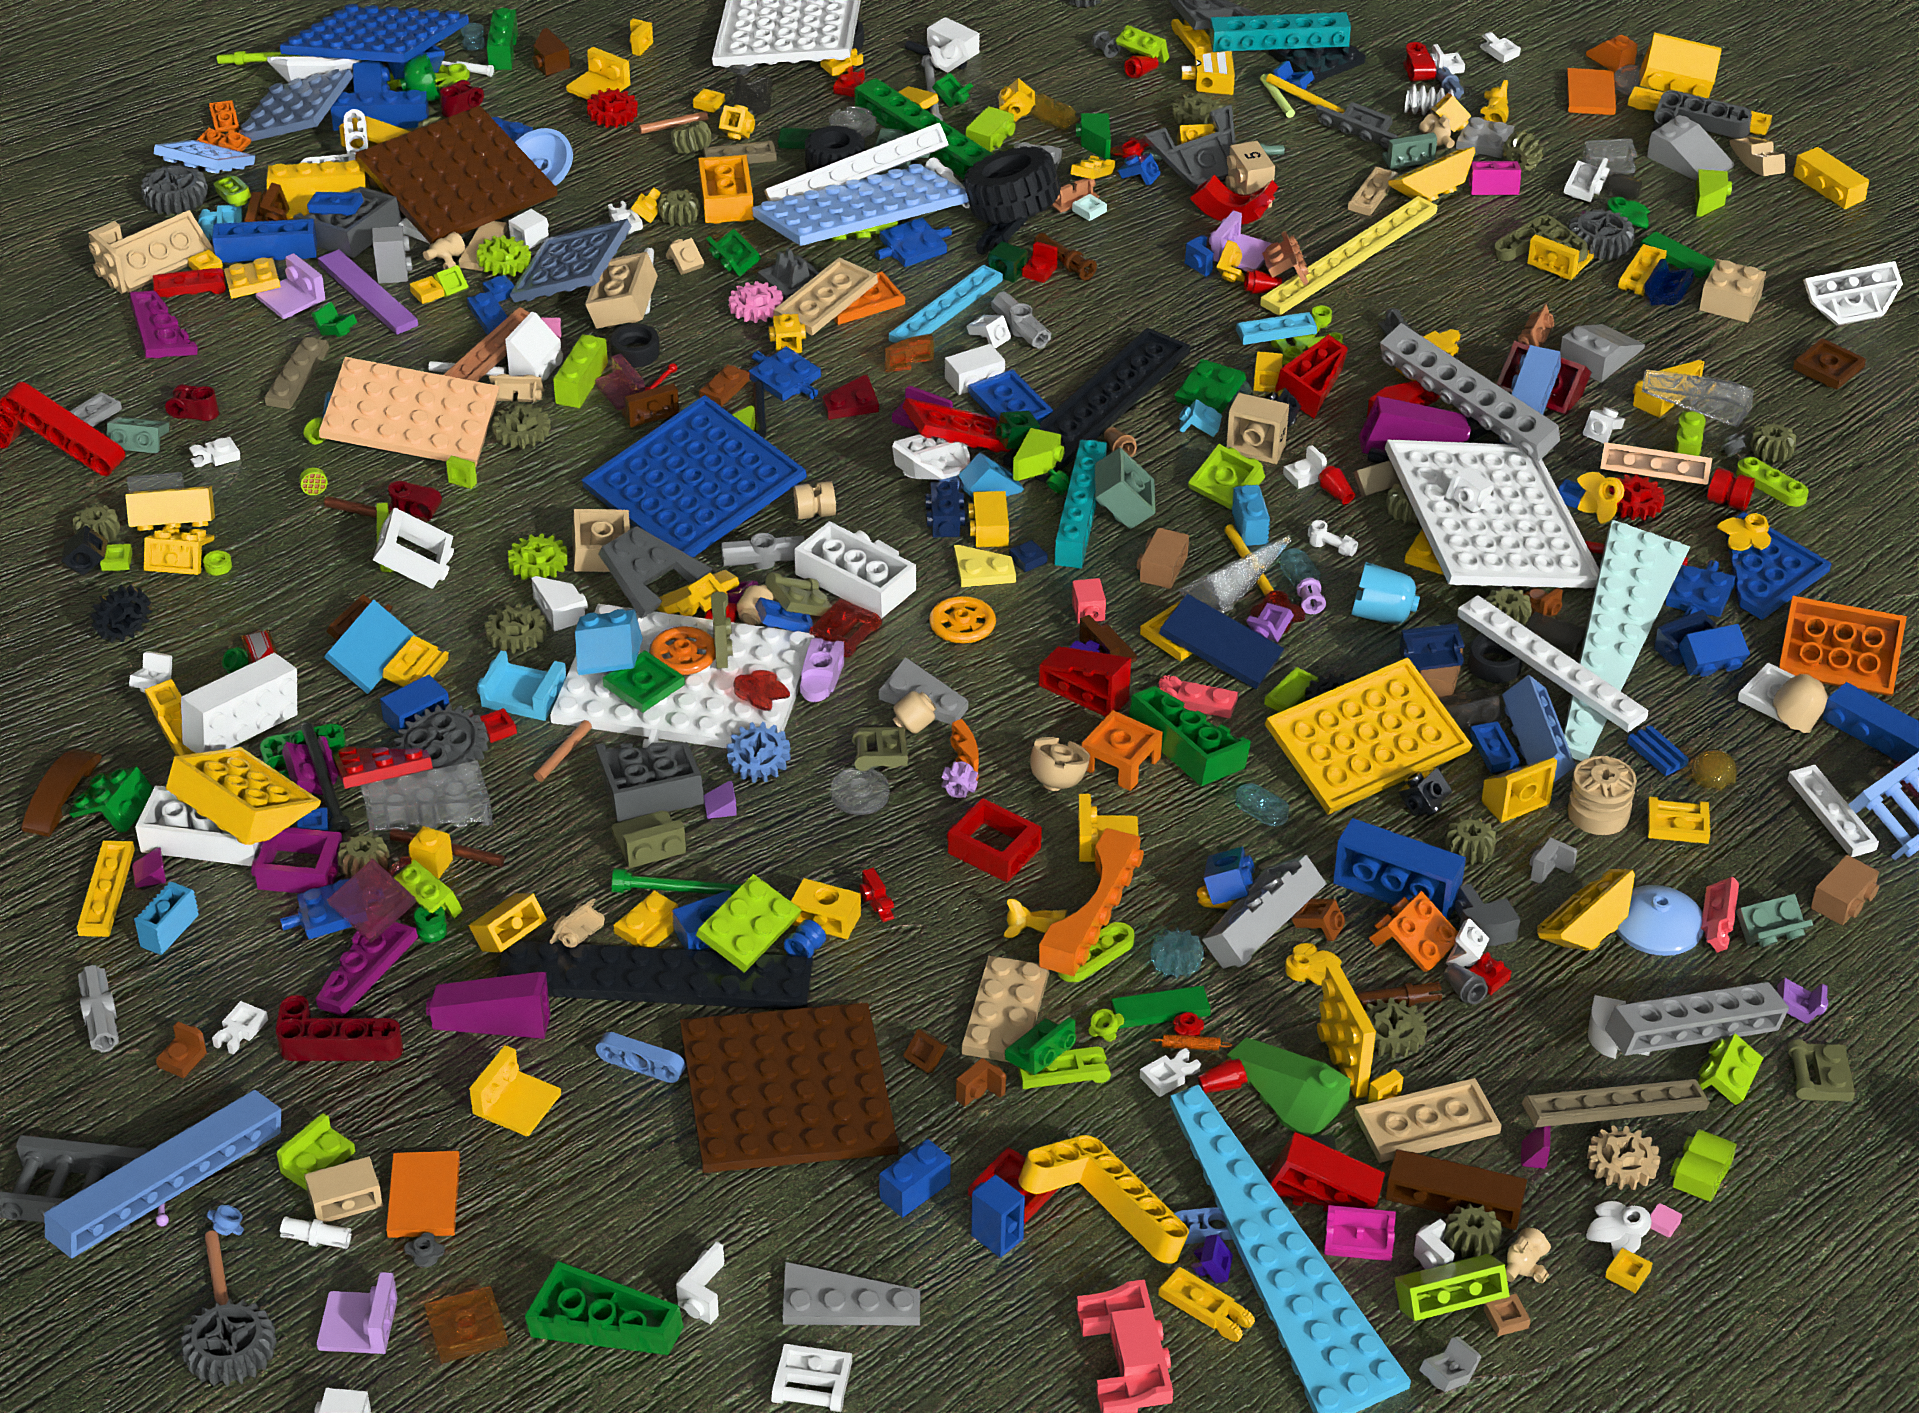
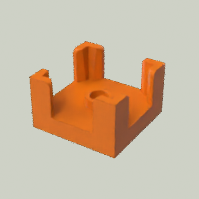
M1112 710L1082 742V747L1090 754L1087 772H1094L1095 758L1119 768L1118 785L1131 791L1138 783L1139 765L1148 756L1151 757V764L1153 765L1161 758L1163 732Z

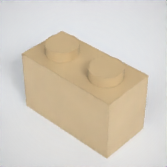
M370 1156L305 1174L308 1196L315 1218L322 1220L323 1223L383 1207L380 1186Z

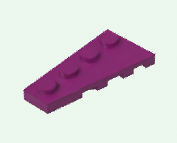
M156 291L130 292L129 300L146 358L197 355L198 346L195 342H190L188 333L185 329L181 330L176 317L168 313V307Z
M367 913L369 922L364 923L365 925L361 931H356L352 938L353 945L349 952H344L339 959L340 967L337 971H333L316 997L315 1000L318 1008L344 1016L418 938L416 928Z

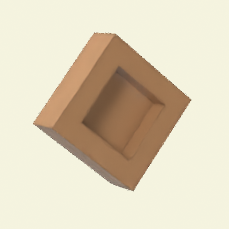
M1517 1294L1484 1304V1312L1497 1336L1529 1328L1531 1319Z

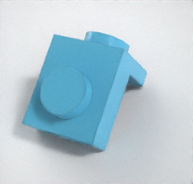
M1196 399L1190 407L1185 406L1179 415V420H1181L1179 431L1184 433L1192 424L1214 437L1219 431L1222 415L1214 408L1208 407Z

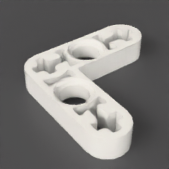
M353 109L344 115L347 154L308 157L303 159L301 163L348 162L355 160L356 152L368 148L364 114L359 110ZM352 118H357L358 131L353 130ZM354 139H361L364 142L363 146L358 149L351 147L350 143Z

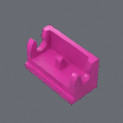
M1472 161L1469 170L1471 195H1519L1521 168L1518 161Z
M1328 1205L1324 1255L1392 1261L1396 1211Z

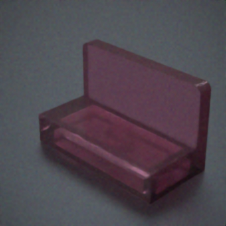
M620 353L611 356L613 373L595 379L596 386L617 410L625 408V396L645 391L644 379Z

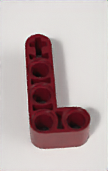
M302 995L288 996L280 1004L276 1023V1037L279 1053L285 1060L391 1061L399 1058L404 1051L400 1024L394 1019L311 1018L308 1000Z

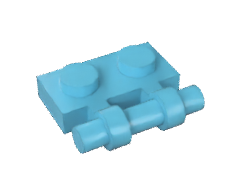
M234 205L217 206V211L215 212L203 209L198 216V224L210 241L213 236L214 224L243 222L242 206L235 207Z

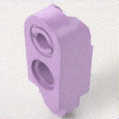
M813 638L810 641L801 672L802 680L800 683V693L807 701H822L829 697L830 692L834 691L844 666L843 641H824L823 638Z

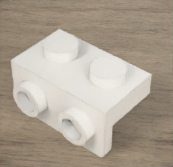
M1603 158L1600 167L1578 160L1563 193L1575 199L1591 202L1594 194H1600L1603 183L1607 179L1610 169L1606 168L1609 159Z

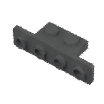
M1351 102L1343 114L1321 105H1317L1315 108L1318 120L1323 125L1339 128L1343 133L1354 134L1366 142L1372 141L1386 150L1389 148V140L1398 138L1396 134L1388 132L1393 123L1392 117L1357 103Z

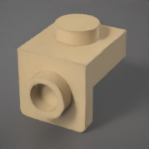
M692 238L684 241L683 239H678L672 242L666 253L668 260H674L681 275L703 268L705 264Z

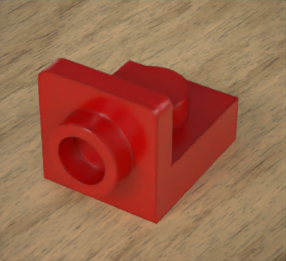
M1035 242L1033 244V256L1022 268V277L1045 283L1057 268V247Z

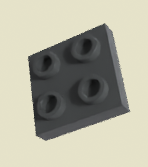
M787 248L785 255L781 251L777 253L776 265L758 272V281L762 284L768 282V287L777 286V290L782 291L783 300L785 301L820 272L801 256L794 257L792 250Z

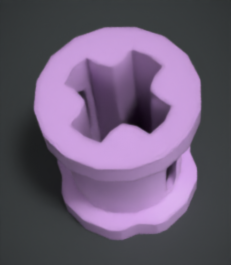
M1314 578L1301 580L1297 585L1296 591L1298 596L1302 598V610L1310 615L1320 613L1326 606V600L1320 593V582ZM1308 586H1311V593L1309 592ZM1312 599H1313V602H1314V605H1315L1314 607L1311 605V601H1310V600H1312Z

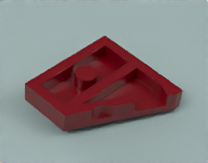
M868 374L823 396V406L828 420L879 412V402Z

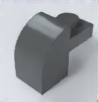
M1471 883L1459 886L1458 900L1455 901L1456 912L1461 917L1459 930L1465 920L1471 919L1489 938L1486 946H1497L1517 940L1520 918L1507 898L1484 904Z

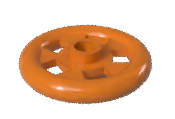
M682 626L665 630L654 638L649 648L651 655L682 675L698 673L709 667L716 658L713 637L695 627ZM687 638L696 639V642L688 640ZM675 640L671 645L666 644L668 641ZM697 649H706V653L697 654ZM669 653L671 658L664 659L662 654Z

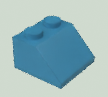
M617 609L611 613L604 614L588 613L579 618L575 630L578 675L632 669L635 667L643 640L635 609L626 611Z

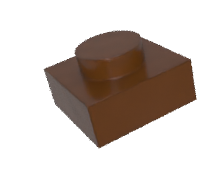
M918 1029L903 1057L925 1072L933 1073L947 1045L926 1030Z

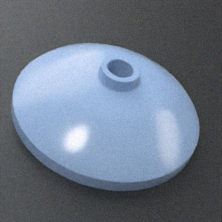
M549 128L536 129L524 134L515 142L555 186L569 172L573 161V150L570 142L561 132Z
M1661 885L1640 886L1632 889L1628 917L1618 925L1616 933L1628 945L1645 953L1662 956L1681 954L1695 947L1701 940L1704 933L1701 929L1703 912L1695 901L1676 889Z

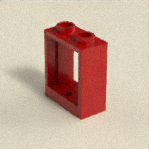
M982 798L974 807L971 806L966 811L965 816L957 824L954 823L947 832L948 854L1008 883L1041 849L1042 827ZM982 824H985L1015 840L1001 852L970 836Z

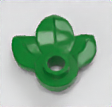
M1612 197L1608 200L1607 211L1611 210L1612 213H1620L1621 217H1627L1628 221L1632 222L1633 225L1644 229L1648 228L1649 221L1647 215L1650 213V210L1645 205L1636 201H1627L1622 197Z

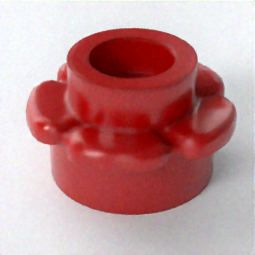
M1191 1012L1178 1015L1173 1020L1176 1035L1200 1036L1201 1030L1204 1029L1203 1020L1198 1019V1016Z

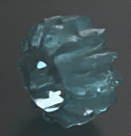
M1177 927L1174 932L1165 929L1162 935H1156L1150 957L1152 958L1155 970L1162 971L1164 977L1172 974L1176 979L1180 975L1189 978L1192 972L1199 970L1204 949H1202L1203 945H1201L1199 936H1192L1190 929L1180 932Z

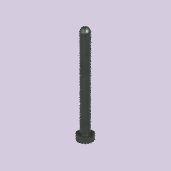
M304 722L301 729L331 817L328 823L330 831L344 833L351 827L349 818L342 814L314 727L310 722Z

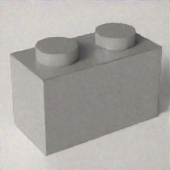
M403 226L372 228L378 284L407 282L408 271H412L411 256L406 257V251H410L409 236H404Z

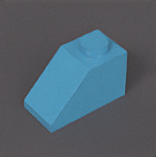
M980 452L958 475L964 484L963 490L972 498L973 492L1006 491V496L1021 493L1024 490L1019 481L1013 480V472Z

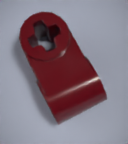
M464 79L451 86L442 88L440 90L442 115L451 117L479 106L483 102L484 91L480 87L471 86Z
M177 385L173 391V397L168 399L165 404L166 412L177 419L210 421L217 418L220 413L215 391L212 387Z
M395 481L388 486V494L391 496L389 510L399 507V510L407 514L427 518V522L432 519L442 503L441 494L432 487L415 485L406 481Z

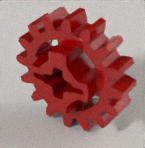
M607 88V92L598 90V95L591 94V99L587 100V116H590L591 121L597 120L598 126L605 124V128L609 126L618 128L619 124L627 126V121L633 123L634 117L638 116V101L635 100L634 95L628 96V91L621 93L618 88L616 90Z
M1627 474L1624 475V479L1615 477L1624 486V495L1617 503L1616 513H1621V518L1628 515V517H1631V520H1635L1637 517L1646 520V515L1654 518L1656 512L1661 513L1665 495L1663 494V488H1657V481L1650 483L1648 482L1649 477L1642 479L1638 474H1635L1632 478ZM1610 486L1609 492L1611 495H1614L1615 493L1613 486Z

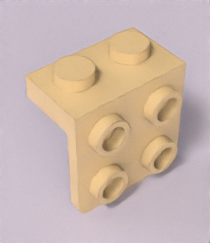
M113 221L88 232L91 242L89 243V249L94 256L95 263L93 268L98 277H103L112 289L115 288L123 294L127 290L120 257L117 251L110 246V244L123 238L120 225Z

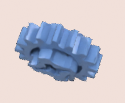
M752 722L750 723L749 730L740 727L739 736L731 735L732 743L727 744L728 763L731 764L733 773L740 771L741 779L744 780L749 775L752 778V783H755L758 777H762L764 782H768V775L772 774L777 778L779 776L778 769L786 770V761L791 759L789 740H786L784 731L777 732L776 725L768 729L765 722H762L760 727H755V724Z

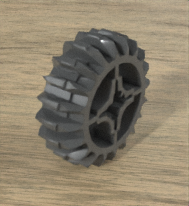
M171 164L168 167L162 166L161 169H153V173H147L146 177L142 179L141 194L146 206L150 207L151 211H157L158 214L166 212L167 215L171 213L178 215L180 212H186L190 209L196 210V206L203 205V201L207 199L208 185L203 172H200L198 168L182 166V164L173 166Z
M1591 208L1589 212L1583 210L1581 214H1575V217L1571 218L1568 229L1587 243L1589 254L1594 253L1593 258H1598L1599 261L1601 259L1610 261L1612 257L1619 259L1620 255H1626L1633 245L1635 235L1632 222L1628 221L1627 217H1621L1620 213H1612L1611 210L1603 211L1602 208L1600 210Z
M229 1298L227 1304L220 1305L215 1301L214 1308L209 1310L202 1307L201 1316L192 1315L191 1324L184 1326V1336L181 1337L180 1343L183 1351V1361L186 1362L191 1374H197L201 1382L209 1379L210 1383L215 1386L220 1381H223L228 1387L231 1381L237 1380L242 1384L244 1377L250 1376L255 1378L256 1369L266 1370L267 1360L273 1359V1349L276 1348L277 1343L274 1334V1324L269 1320L266 1311H260L256 1303L248 1306L245 1300L242 1299L238 1304H234Z

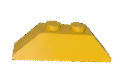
M1475 148L1458 149L1388 180V184L1411 199L1420 196L1429 202L1439 198L1438 194L1454 192L1457 190L1456 186L1465 182L1475 154Z
M1609 869L1602 874L1603 876L1600 879L1590 882L1577 891L1537 926L1539 938L1571 949L1590 951L1597 948L1600 942L1608 934L1616 931L1618 925L1628 917L1635 877L1633 869Z

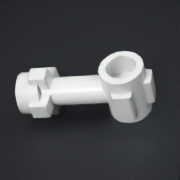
M1322 520L1312 522L1308 528L1309 543L1312 546L1322 547L1327 543L1339 548L1338 552L1342 555L1352 557L1358 548V542L1347 535L1341 538L1327 532L1328 525Z

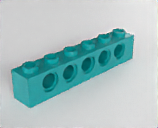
M1347 12L1211 17L1209 37L1213 52L1349 47L1351 25Z
M1080 440L1056 537V566L1082 569L1098 503L1095 498V463L1106 457V442Z

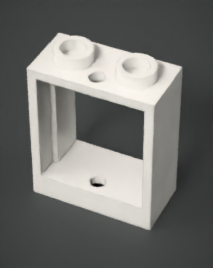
M394 507L382 525L373 561L433 589L438 580L443 581L448 574L450 566L446 564L454 552V548H451L453 536ZM400 536L437 554L436 561L434 562L397 544V537Z

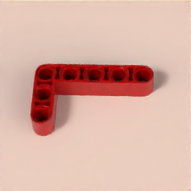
M17 382L0 400V448H7L22 433L24 427L27 426L102 476H109L125 459V451L118 443L25 382Z

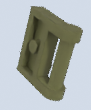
M775 572L767 574L766 586L785 611L830 618L834 608L827 600V596L819 590L818 580L782 577L781 574Z
M715 592L711 595L713 639L717 669L728 668V656H733L732 639H730V634H732L730 617L726 618L728 595L724 592Z
M904 727L857 728L852 732V741L856 745L857 753L854 762L855 767L859 771H867L872 766H885L887 768L908 766ZM869 742L876 743V752H868L867 744Z
M1795 1039L1788 1043V1054L1793 1058L1797 1078L1795 1090L1799 1099L1853 1101L1855 1089L1845 1045L1806 1044L1805 1041ZM1806 1059L1813 1060L1817 1085L1810 1081Z

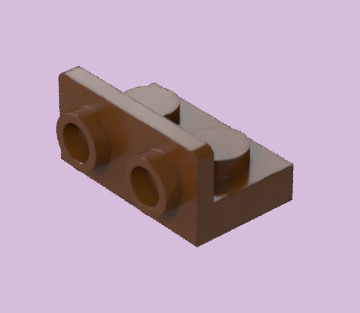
M672 383L625 396V408L621 409L622 415L630 427L640 426L679 413L678 389Z

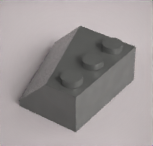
M360 186L349 191L362 193L363 203L355 214L345 216L343 214L321 215L319 213H310L303 216L302 213L294 215L293 218L294 220L314 219L317 247L332 252L339 249L346 256L354 258L370 245H373L372 228L396 227L402 221L395 196Z
M688 742L651 743L647 748H633L632 743L621 744V748L606 749L605 744H595L605 791L617 822L659 811L668 812L704 804L701 773Z

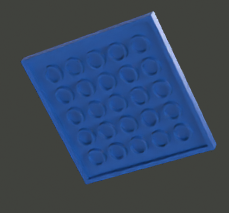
M348 4L344 6V9L333 12L332 16L325 17L321 22L312 24L311 28L300 31V34L289 37L288 41L280 45V52L286 55L405 63L469 24L468 14H459V11L439 13L437 9H430L422 12L418 8L398 10V7H387L385 9H378L376 5L361 8L357 4Z
M704 395L583 478L582 484L586 490L610 509L629 510V523L633 527L638 526L687 555L695 557L794 487V485L801 482L807 477V474L802 466Z

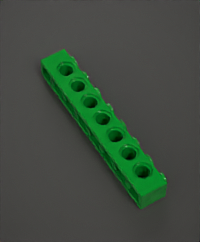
M877 78L854 88L855 108L887 129L902 130L906 134H911L940 123L949 145L930 153L929 157L937 158L944 167L950 168L953 173L964 179L967 170L973 167L977 161H982L988 155H994Z

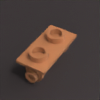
M1084 177L1074 182V189L1071 184L1062 186L1058 198L1055 199L1051 206L1061 213L1072 209L1073 202L1088 194L1099 198V195L1093 191V187L1096 185L1095 180Z
M1544 304L1540 312H1534L1529 316L1525 329L1518 336V342L1529 346H1543L1551 329L1554 327V317L1549 313L1547 304Z

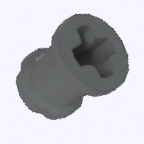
M1099 30L1092 37V45L1096 49H1101L1106 57L1113 58L1119 53L1121 46L1116 44V38L1110 37V33L1107 30Z

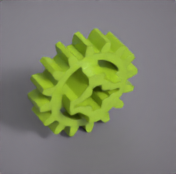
M505 235L499 238L492 236L491 241L484 239V244L478 245V266L484 267V272L493 271V276L500 273L501 275H511L514 277L516 272L524 273V268L527 269L531 262V251H529L528 245L523 246V240L515 241L514 236L510 239H506Z
M531 534L528 540L519 538V544L513 543L511 545L512 550H508L509 569H513L514 576L521 574L522 580L535 576L547 578L549 575L556 578L557 571L564 572V566L568 565L567 547L563 546L562 540L555 541L553 535L547 539L544 538V534H540L539 538Z

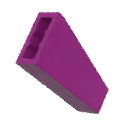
M1377 396L1358 437L1362 453L1368 454L1370 449L1374 447L1385 450L1387 440L1464 443V441L1469 439L1471 429L1464 414Z
M546 972L436 985L433 997H428L426 1015L431 1016L432 1029L545 1039L551 1016Z

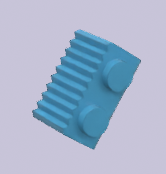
M1258 485L1235 487L1232 514L1239 535L1246 546L1267 544L1269 542L1270 517L1260 487Z
M168 882V886H164V890H160L161 893L156 894L157 897L153 898V901L149 902L148 906H145L146 909L142 910V913L138 914L137 918H134L140 947L162 955L199 915L196 908L198 905L195 900V892L174 882Z

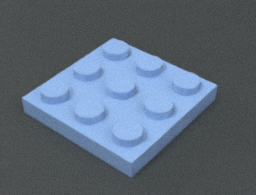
M196 140L156 144L154 147V154L163 156L164 161L177 162L179 160L184 162V166L193 168L203 166L205 171L219 173L220 170L232 171V168L244 169L245 166L254 165L255 155Z

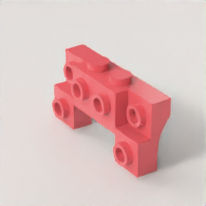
M1145 1279L1128 1281L1110 1291L1077 1296L1076 1311L1082 1336L1110 1333L1120 1377L1097 1380L1096 1394L1101 1413H1138V1408L1173 1403V1387L1168 1371L1171 1367L1170 1354L1167 1347L1162 1348L1163 1327L1161 1320H1155Z

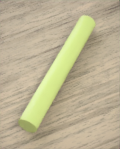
M1263 74L1260 77L1261 82L1288 118L1293 117L1295 111L1279 89L1266 82L1268 74Z

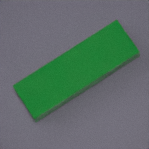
M1657 231L1643 239L1640 244V248L1645 244L1666 250V262L1699 279L1709 273L1716 261Z
M1204 986L1112 998L1111 1002L1114 1015L1119 1013L1124 1017V1024L1119 1026L1118 1029L1170 1022L1176 1016L1186 1012L1194 1013L1198 1017L1210 1016L1211 1007Z

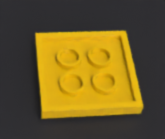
M1339 963L1327 965L1325 979L1322 980L1323 1001L1319 1003L1321 1019L1320 1023L1317 1024L1318 1036L1322 1042H1326L1332 1063L1334 1065L1337 1064L1341 1073L1351 1079L1350 1089L1355 1099L1368 1096L1376 1030Z

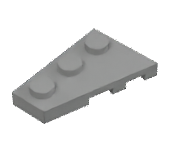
M906 657L879 690V700L894 705L911 691L918 693L923 691L937 708L934 711L935 719L952 725V722L961 719L968 710V700Z

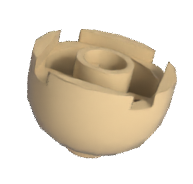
M1042 737L1036 739L1030 755L1033 775L1046 789L1051 791H1059L1060 789L1076 786L1088 769L1090 754L1074 742L1069 741L1066 746L1058 743L1059 738Z

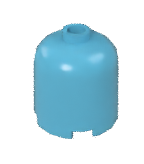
M1365 563L1359 585L1364 590H1357L1351 615L1397 625L1403 623L1408 618L1410 611L1416 613L1420 596L1415 595L1416 585L1410 576L1372 563Z

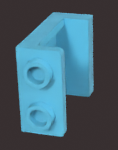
M501 650L496 659L490 662L489 669L484 678H480L478 682L477 693L480 694L481 707L493 710L504 708L507 713L546 721L566 679L565 663L554 661L548 672L510 664L507 658V651Z

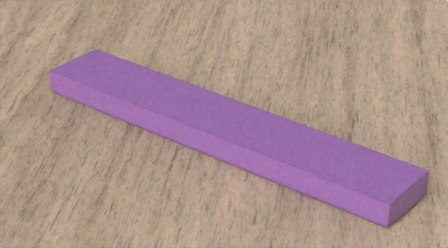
M338 249L318 257L319 266L396 335L418 326V320L411 312L341 250Z

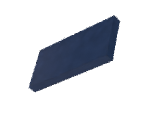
M1189 594L1180 602L1162 625L1159 632L1165 638L1255 689L1259 687L1285 649Z

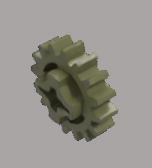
M1191 93V97L1182 95V99L1177 98L1176 103H1173L1172 118L1176 119V124H1212L1209 118L1210 112L1222 108L1223 104H1219V99L1212 100L1211 95L1205 97L1203 93L1196 95Z
M518 404L515 408L508 406L507 412L500 410V416H494L493 432L497 441L502 440V445L511 443V448L519 445L522 449L528 444L534 447L536 446L535 441L544 442V436L550 435V418H548L547 412H542L541 407L532 409V404H529L527 407Z
M517 603L515 608L506 605L505 610L502 611L497 608L495 609L496 615L488 616V622H485L487 641L491 642L493 648L500 646V651L511 649L512 654H515L517 649H521L523 652H527L528 646L534 649L537 648L536 641L543 642L544 635H547L545 615H541L539 609L532 611L531 605L525 608H521L520 603Z
M1390 998L1388 1003L1377 999L1376 1006L1369 1003L1366 1005L1365 1012L1376 1030L1374 1049H1378V1056L1381 1057L1387 1052L1390 1054L1391 1059H1395L1396 1053H1400L1405 1058L1408 1057V1050L1417 1053L1419 1045H1424L1427 1023L1424 1022L1425 1015L1423 1013L1416 1014L1417 1006L1414 1005L1408 1008L1406 1007V1000L1396 1004L1393 998Z

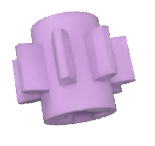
M955 761L952 768H944L941 787L946 788L947 793L953 797L966 798L968 791L974 793L976 790L978 772L974 771L973 767L966 762Z

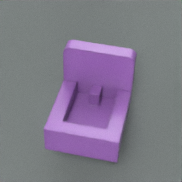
M1267 603L1258 618L1249 616L1246 622L1251 630L1269 640L1278 642L1294 615L1288 608Z
M1787 978L1778 983L1777 993L1789 1006L1787 1014L1806 1024L1817 1015H1822L1828 1006V986L1823 983L1812 992Z

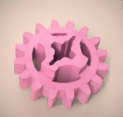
M755 281L754 285L746 282L744 287L736 286L737 291L732 290L731 296H729L730 313L735 314L737 319L744 317V322L750 320L757 323L759 319L767 322L768 317L773 318L774 309L784 302L782 291L777 290L775 285L768 287V282L761 284Z

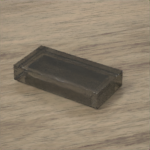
M1536 611L1524 626L1551 645L1574 654L1584 641L1586 632L1585 629Z

